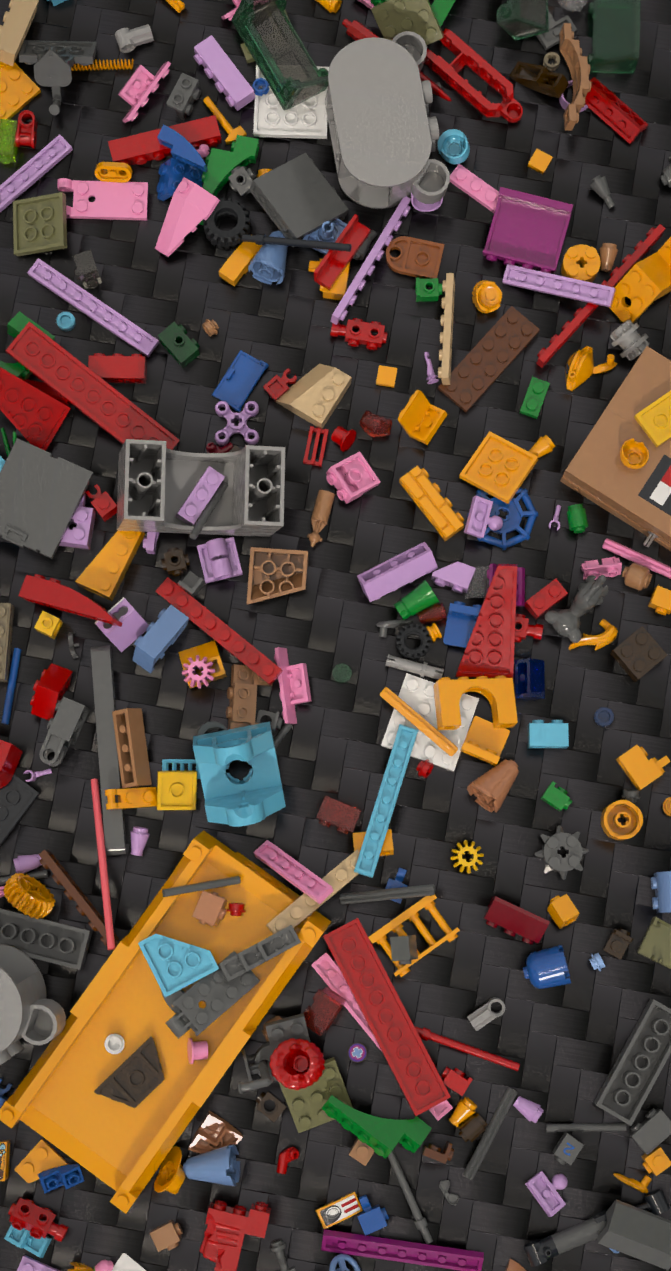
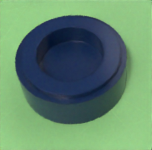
M601 707L594 713V721L601 727L610 725L614 720L612 710L607 707Z

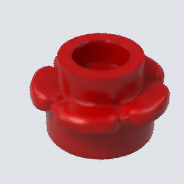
M428 759L418 764L416 770L419 777L427 778L430 775L434 765L428 762Z
M229 903L227 911L230 912L231 916H242V913L246 912L244 910L245 904Z

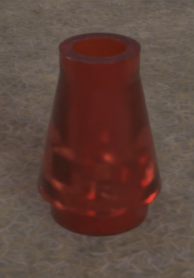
M436 603L419 612L418 617L422 624L443 621L444 618H447V613L443 603Z

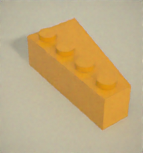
M117 531L75 581L76 584L113 601L144 538L145 532Z

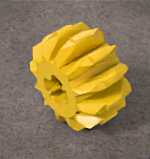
M464 840V848L460 843H457L459 851L452 849V852L457 854V856H452L450 859L458 861L453 865L454 868L459 864L461 865L459 872H463L466 867V871L469 874L471 873L470 866L477 871L478 867L475 863L483 864L477 858L484 857V854H477L481 847L478 846L474 849V841L468 847V841ZM466 851L469 855H472V859H469L470 862L462 859V855H465L464 852Z

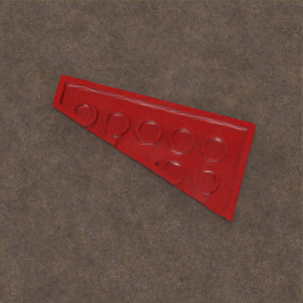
M0 367L1 412L31 445L46 451L71 408Z
M517 564L497 565L457 669V677L487 676L488 678H495L496 676L504 675L506 678H513Z

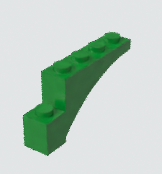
M237 135L236 141L232 142L231 152L211 148V153L206 157L205 162L208 165V170L202 174L203 189L217 197L221 189L229 181L228 177L232 175L231 171L238 166L246 167L251 163L256 164L260 147L259 139Z
M333 1095L330 1096L321 1108L329 1117L337 1120L344 1129L351 1131L362 1143H366L377 1155L383 1156L385 1159L398 1142L406 1150L414 1154L432 1129L417 1116L414 1119L405 1120L380 1118L358 1111L344 1104Z

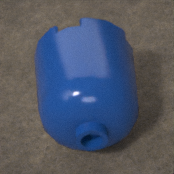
M563 945L536 951L527 957L526 967H523L525 979H530L534 987L544 989L571 984L564 952H562L564 951Z

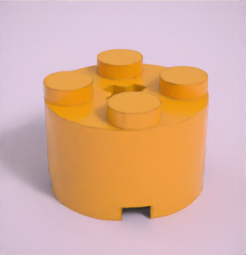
M583 244L570 247L565 253L561 264V275L592 283L598 274L601 264L597 250L594 247Z
M618 800L609 804L601 815L603 831L608 837L615 840H626L634 837L643 824L641 810L628 800ZM620 815L626 820L623 824L617 820L620 818Z

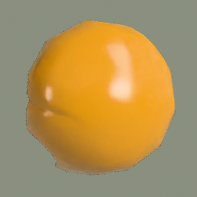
M634 438L626 440L620 449V460L628 468L640 469L646 465L649 459V450L643 442H636Z

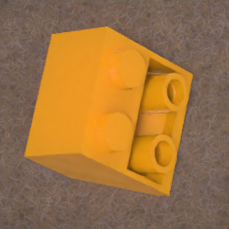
M215 640L178 652L183 670H188L183 664L190 665L191 663L188 660L190 657L195 662L196 655H199L200 661H202L203 657H207L206 664L208 662L213 663L212 667L209 668L215 669V673L209 674L214 677L213 681L227 677ZM196 668V673H194V675L198 674L199 676H201V671H204V669L199 670L198 668Z

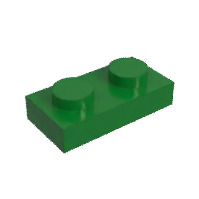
M532 377L519 413L537 419L550 383Z

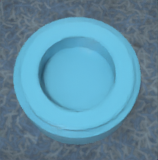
M61 312L57 316L56 323L62 331H70L75 327L76 320L72 313Z

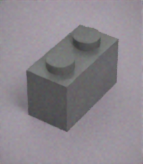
M654 1108L645 1115L646 1119L642 1123L637 1122L630 1128V1137L647 1155L671 1135V1120L659 1108L656 1110Z

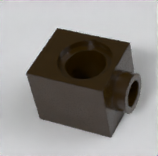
M269 1090L266 1094L262 1092L256 1099L258 1103L256 1109L274 1123L287 1107V1104ZM273 1100L276 1105L275 1109L267 1110L264 1106L265 1101Z

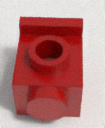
M447 1066L440 1076L447 1087L461 1096L464 1095L473 1080L470 1076L465 1079V1073L455 1068L453 1071Z

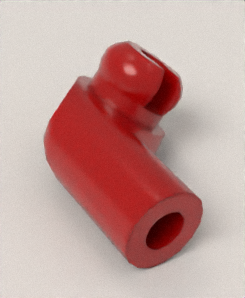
M289 1147L279 1154L277 1173L286 1174L288 1163L298 1159L299 1151L295 1147Z

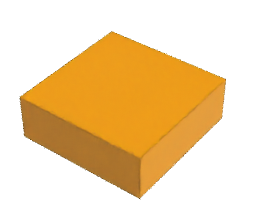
M536 149L527 166L544 175L553 157Z
M379 365L376 385L394 388L397 368Z

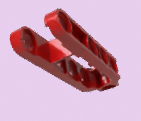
M445 29L443 31L444 38L440 39V41L457 57L449 64L441 56H437L427 48L424 63L487 118L502 116L511 123L518 122L522 118L523 108L513 98V84L449 29ZM467 65L502 95L503 101L501 103H491L482 95L480 90L477 91L468 83V80H464L458 73Z

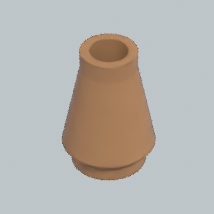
M602 244L600 248L601 271H612L618 253L616 244Z

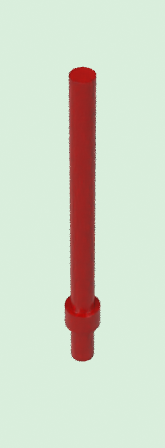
M414 1026L422 1040H431L516 1071L520 1067V1063L431 1032L428 1028Z

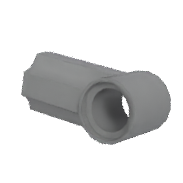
M149 24L131 30L129 28H121L115 32V37L122 53L131 52L138 45L154 41Z
M493 997L468 1015L467 1018L475 1030L478 1031L495 1018L503 1015L505 1004L500 998ZM499 1002L502 1005L501 1010L493 1012L491 1004Z

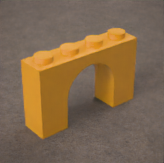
M501 675L488 679L487 676H479L476 679L459 677L457 680H450L449 677L439 678L433 685L438 730H457L461 726L459 702L462 694L466 692H477L488 699L492 708L494 728H513L518 723L513 678H506V676Z

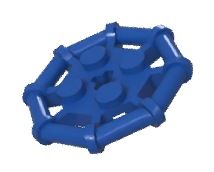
M519 488L516 492L518 496L512 498L509 504L496 497L489 499L487 497L488 493L478 489L475 492L476 496L493 501L489 517L498 516L500 510L507 512L508 515H506V519L501 518L503 520L501 529L497 531L491 530L487 524L488 528L485 531L484 538L477 539L500 547L502 550H506V548L524 540L528 541L536 517L539 516L527 493L528 490L526 488ZM520 499L523 500L528 511L522 510L519 504ZM522 517H528L523 530L519 526ZM515 530L520 533L506 540V534ZM490 531H493L496 534H501L502 540L494 538L487 534Z

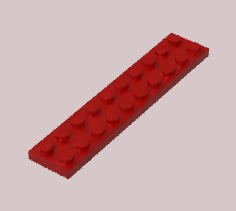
M30 321L6 349L7 354L122 444H124L126 439L166 441V448L173 450L180 441Z
M356 918L324 935L323 938L414 1115L418 1116L449 1099L451 1096L359 919Z

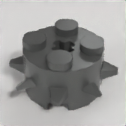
M558 826L556 834L552 836L541 834L540 837L544 844L542 850L536 852L535 856L541 857L546 864L543 871L545 874L553 870L559 872L562 879L565 880L569 870H583L580 861L582 855L588 853L589 850L582 848L581 843L578 841L580 832L577 831L571 835L570 833H564L562 827ZM560 847L566 850L564 858L557 853Z

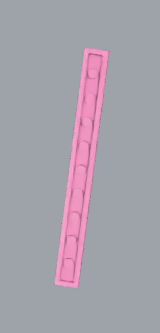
M326 952L311 966L380 1049L339 967ZM445 1100L430 1108L429 1111L439 1121L453 1107Z

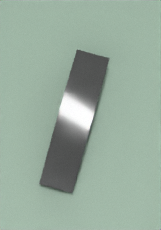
M290 925L218 965L227 982L296 946L301 941L293 926Z

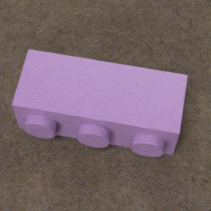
M209 466L175 517L189 526L194 525L225 476Z

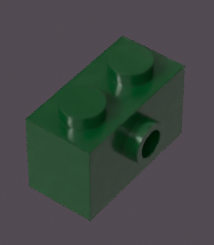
M173 322L157 337L161 345L184 368L200 355L198 349L200 346L195 339H189L186 335L187 331L181 324L178 326Z

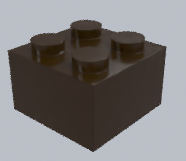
M643 626L610 653L634 682L638 681L667 656L665 651Z

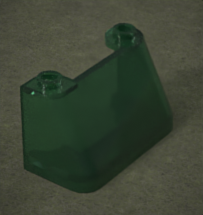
M593 0L589 2L588 13L592 14L593 18L592 52L587 57L588 64H590V72L634 74L640 51L641 0Z

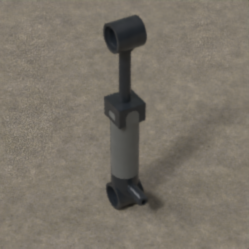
M662 1189L648 1192L643 1196L645 1203L636 1206L645 1211L649 1210L650 1213L655 1215L662 1214L670 1209ZM606 1211L593 1215V1218L546 1238L537 1239L525 1244L523 1248L531 1267L543 1264L554 1256L597 1239L598 1235L607 1225Z

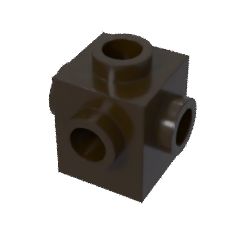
M171 548L167 550L168 552L164 553L165 559H161L163 570H167L169 576H181L184 572H188L187 565H190L188 554H184L182 549ZM178 559V562L172 563L171 560Z

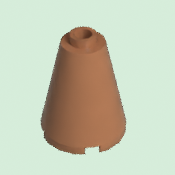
M505 759L467 786L470 796L474 794L477 797L475 801L487 811L493 812L495 810V813L498 812L519 773L517 763L511 759Z

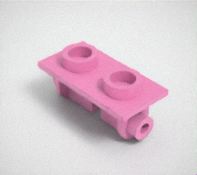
M615 556L601 559L602 565H599L598 559L585 561L581 564V569L584 571L583 580L592 575L596 576L594 580L598 579L601 575L605 577L621 575L622 562Z

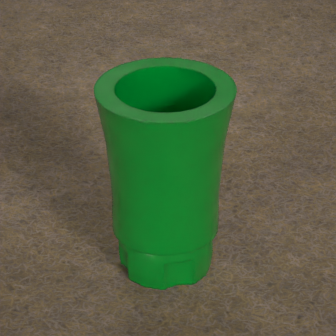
M424 580L413 591L401 598L402 601L394 604L403 620L427 607L439 603V600L429 584Z

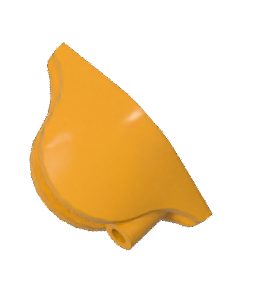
M586 346L576 351L568 359L565 367L567 390L573 391L591 376L594 369L593 348Z

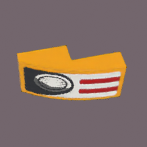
M351 1192L336 1201L320 1207L316 1210L323 1229H326L363 1211L356 1193Z

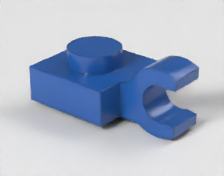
M399 867L395 880L389 878L385 889L407 887V885L402 883L407 870ZM392 899V901L401 904L402 899Z

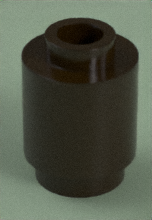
M476 1113L458 1127L461 1130L458 1134L465 1142L468 1140L473 1142L486 1130L485 1127L488 1124Z

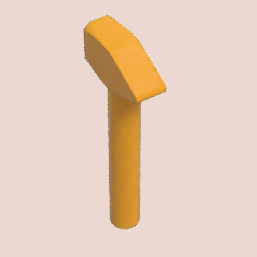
M209 96L204 98L203 102L212 114L216 115V119L228 133V137L225 140L226 145L236 141L237 135L247 136L241 126L235 129L232 128Z

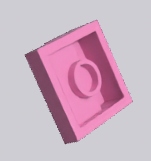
M360 451L331 466L326 472L328 483L335 486L338 490V498L341 501L344 500L346 504L361 497L363 493L380 484V480Z

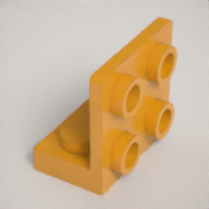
M475 716L460 751L496 766L510 730L494 728L492 722Z

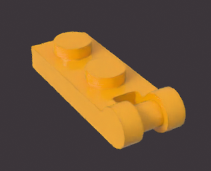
M156 787L105 790V796H107L108 801L106 810L157 806ZM115 796H118V803L115 801Z

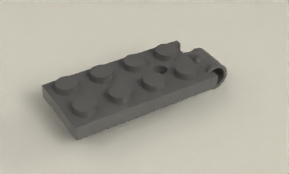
M233 951V952H232L229 956H227L223 961L229 959L230 957L236 955L237 953H236L235 951ZM218 969L200 979L171 1004L178 1013L165 1024L178 1039L190 1028L198 1036L257 985L260 980L250 970L227 982L221 969ZM200 1001H204V1002H205V1004H206V1007H205V1008H200V1007H199V1002H200Z

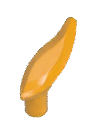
M613 354L607 355V362L594 367L592 374H600L612 370L617 365L614 362L615 356Z
M618 1173L613 1174L617 1179L637 1191L648 1193L647 1186L652 1179L647 1175L643 1177L641 1182H638L635 1179Z

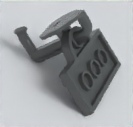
M24 40L19 53V62L29 65L35 64V81L41 86L52 87L53 103L49 107V112L52 115H57L60 112L62 103L61 87H66L71 83V67L74 64L83 66L93 64L97 52V42Z
M303 1013L265 1023L269 1042L261 1045L255 1054L247 1056L245 1048L242 1049L249 1082L238 1083L240 1094L267 1087L274 1081H277L271 1073L269 1064L271 1054L281 1042L290 1038H300L310 1042ZM258 1073L261 1076V1079L252 1080L251 1075Z

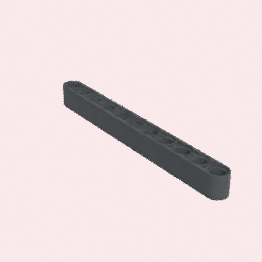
M111 645L92 646L91 664L105 850L107 856L127 854L124 809L106 810L108 801L107 796H105V790L122 789L112 711H116ZM115 796L116 803H118V796Z

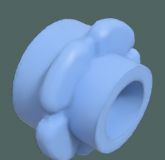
M599 953L591 954L592 958L589 961L594 970L598 969L601 971L602 968L606 967Z

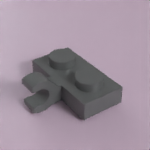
M548 11L542 15L543 18L541 19L546 28L537 32L536 36L544 49L548 50L560 43L559 33L564 23H571V31H574V34L577 32V28L568 15L555 22Z

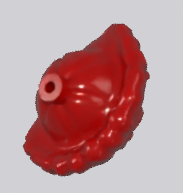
M290 1038L281 1042L270 1056L269 1066L272 1075L284 1087L300 1090L313 1085L314 1082L319 1080L325 1069V1060L323 1053L320 1052V1048L316 1047L314 1043L300 1038Z

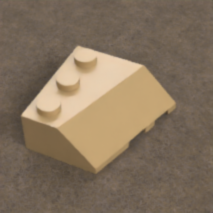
M318 364L293 384L284 395L276 400V403L316 427L323 429L351 385V376L335 367Z

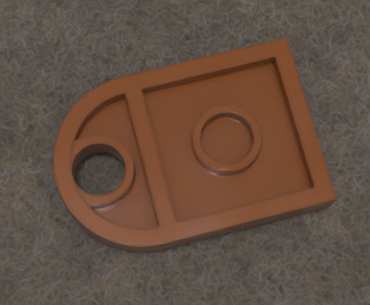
M408 236L397 237L387 246L386 262L394 272L422 279L437 278L445 244ZM396 249L400 251V255L392 257L390 252Z

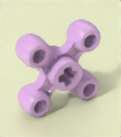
M219 401L215 405L216 414L227 420V426L215 433L217 444L221 446L228 444L233 434L243 435L248 445L258 443V432L247 426L248 419L255 417L259 413V406L255 401H248L240 413L232 412L225 401ZM222 407L226 408L224 411L219 410ZM250 407L255 408L253 411L249 410ZM236 420H239L240 422L238 426L234 425ZM249 436H255V438L249 439Z

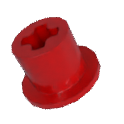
M338 426L334 430L331 440L340 445V450L345 452L354 443L356 431L353 429L348 431Z

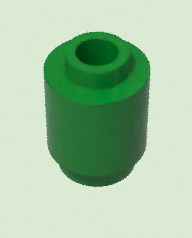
M582 504L569 506L566 512L569 529L574 531V533L585 532V528H588L585 508H583Z

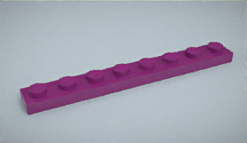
M325 1229L321 1246L322 1251L459 1271H481L484 1259V1252Z

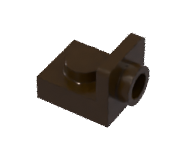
M622 928L619 931L613 929L603 951L621 960L629 943L633 941V938L629 937L631 933Z

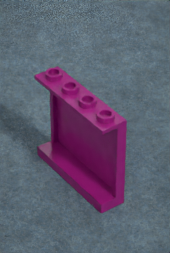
M500 187L499 198L485 249L483 250V256H486V259L496 262L499 259L503 260L506 265L518 264L522 265L523 268L532 270L534 268L541 272L555 274L573 205Z

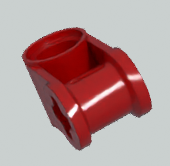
M24 110L19 114L15 136L16 147L23 145L36 148L38 123L33 112L29 110ZM32 119L31 123L24 124L25 120Z

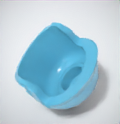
M457 129L443 132L439 137L437 145L439 154L450 164L455 165L464 162L470 153L468 138Z

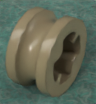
M555 52L547 53L543 60V66H546L549 71H555L559 67V55ZM549 59L550 61L554 59L555 63L549 64L548 61Z

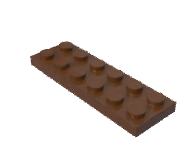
M511 306L451 372L450 385H443L441 383L438 389L467 413L533 340L540 329Z
M43 850L39 854L42 858L39 860L46 870L49 869L53 872L52 878L58 885L64 886L66 889L63 891L69 900H75L78 904L76 909L82 916L85 915L89 918L88 924L94 931L100 932L102 935L100 939L107 947L104 918L53 853L49 850ZM114 932L115 948H116L117 945L120 943L121 940L119 939V937H118V936L115 934V932Z

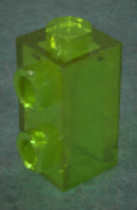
M0 119V163H16L18 148L15 143L18 126L17 120Z

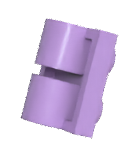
M234 537L227 539L217 538L197 546L205 583L243 575Z

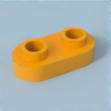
M100 162L96 166L95 176L103 182L126 183L131 179L132 168L126 163Z

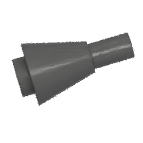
M596 176L591 180L592 184L589 186L604 199L610 209L615 206V203L610 196L606 176Z
M371 230V233L356 252L353 259L364 260L372 240L377 236L374 230Z

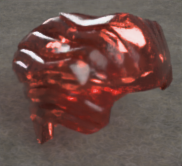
M366 410L359 424L369 436L384 437L390 435L392 420L377 416Z

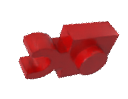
M289 368L283 372V377L280 378L276 375L263 386V389L275 402L289 390L287 385L293 384L297 380L296 375L291 379L287 378V375L291 372Z

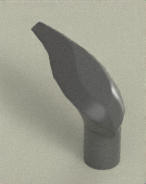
M403 619L380 621L376 624L377 627H380L379 637H387V628L413 623V621Z

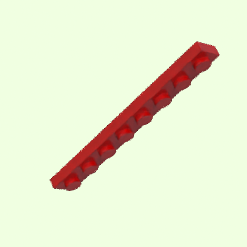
M169 577L155 591L169 604L189 617L191 622L270 686L283 672L280 667Z

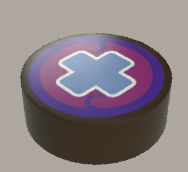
M360 1042L352 1043L348 1048L349 1059L355 1063L364 1061L367 1057L365 1045Z

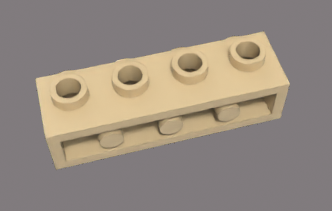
M39 0L10 1V11L5 12L3 17L4 24L3 26L0 25L1 62L10 66L14 65L37 12Z

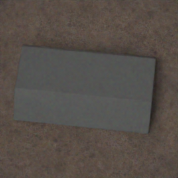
M616 1199L606 1211L607 1225L597 1237L598 1244L669 1270L671 1268V1220Z

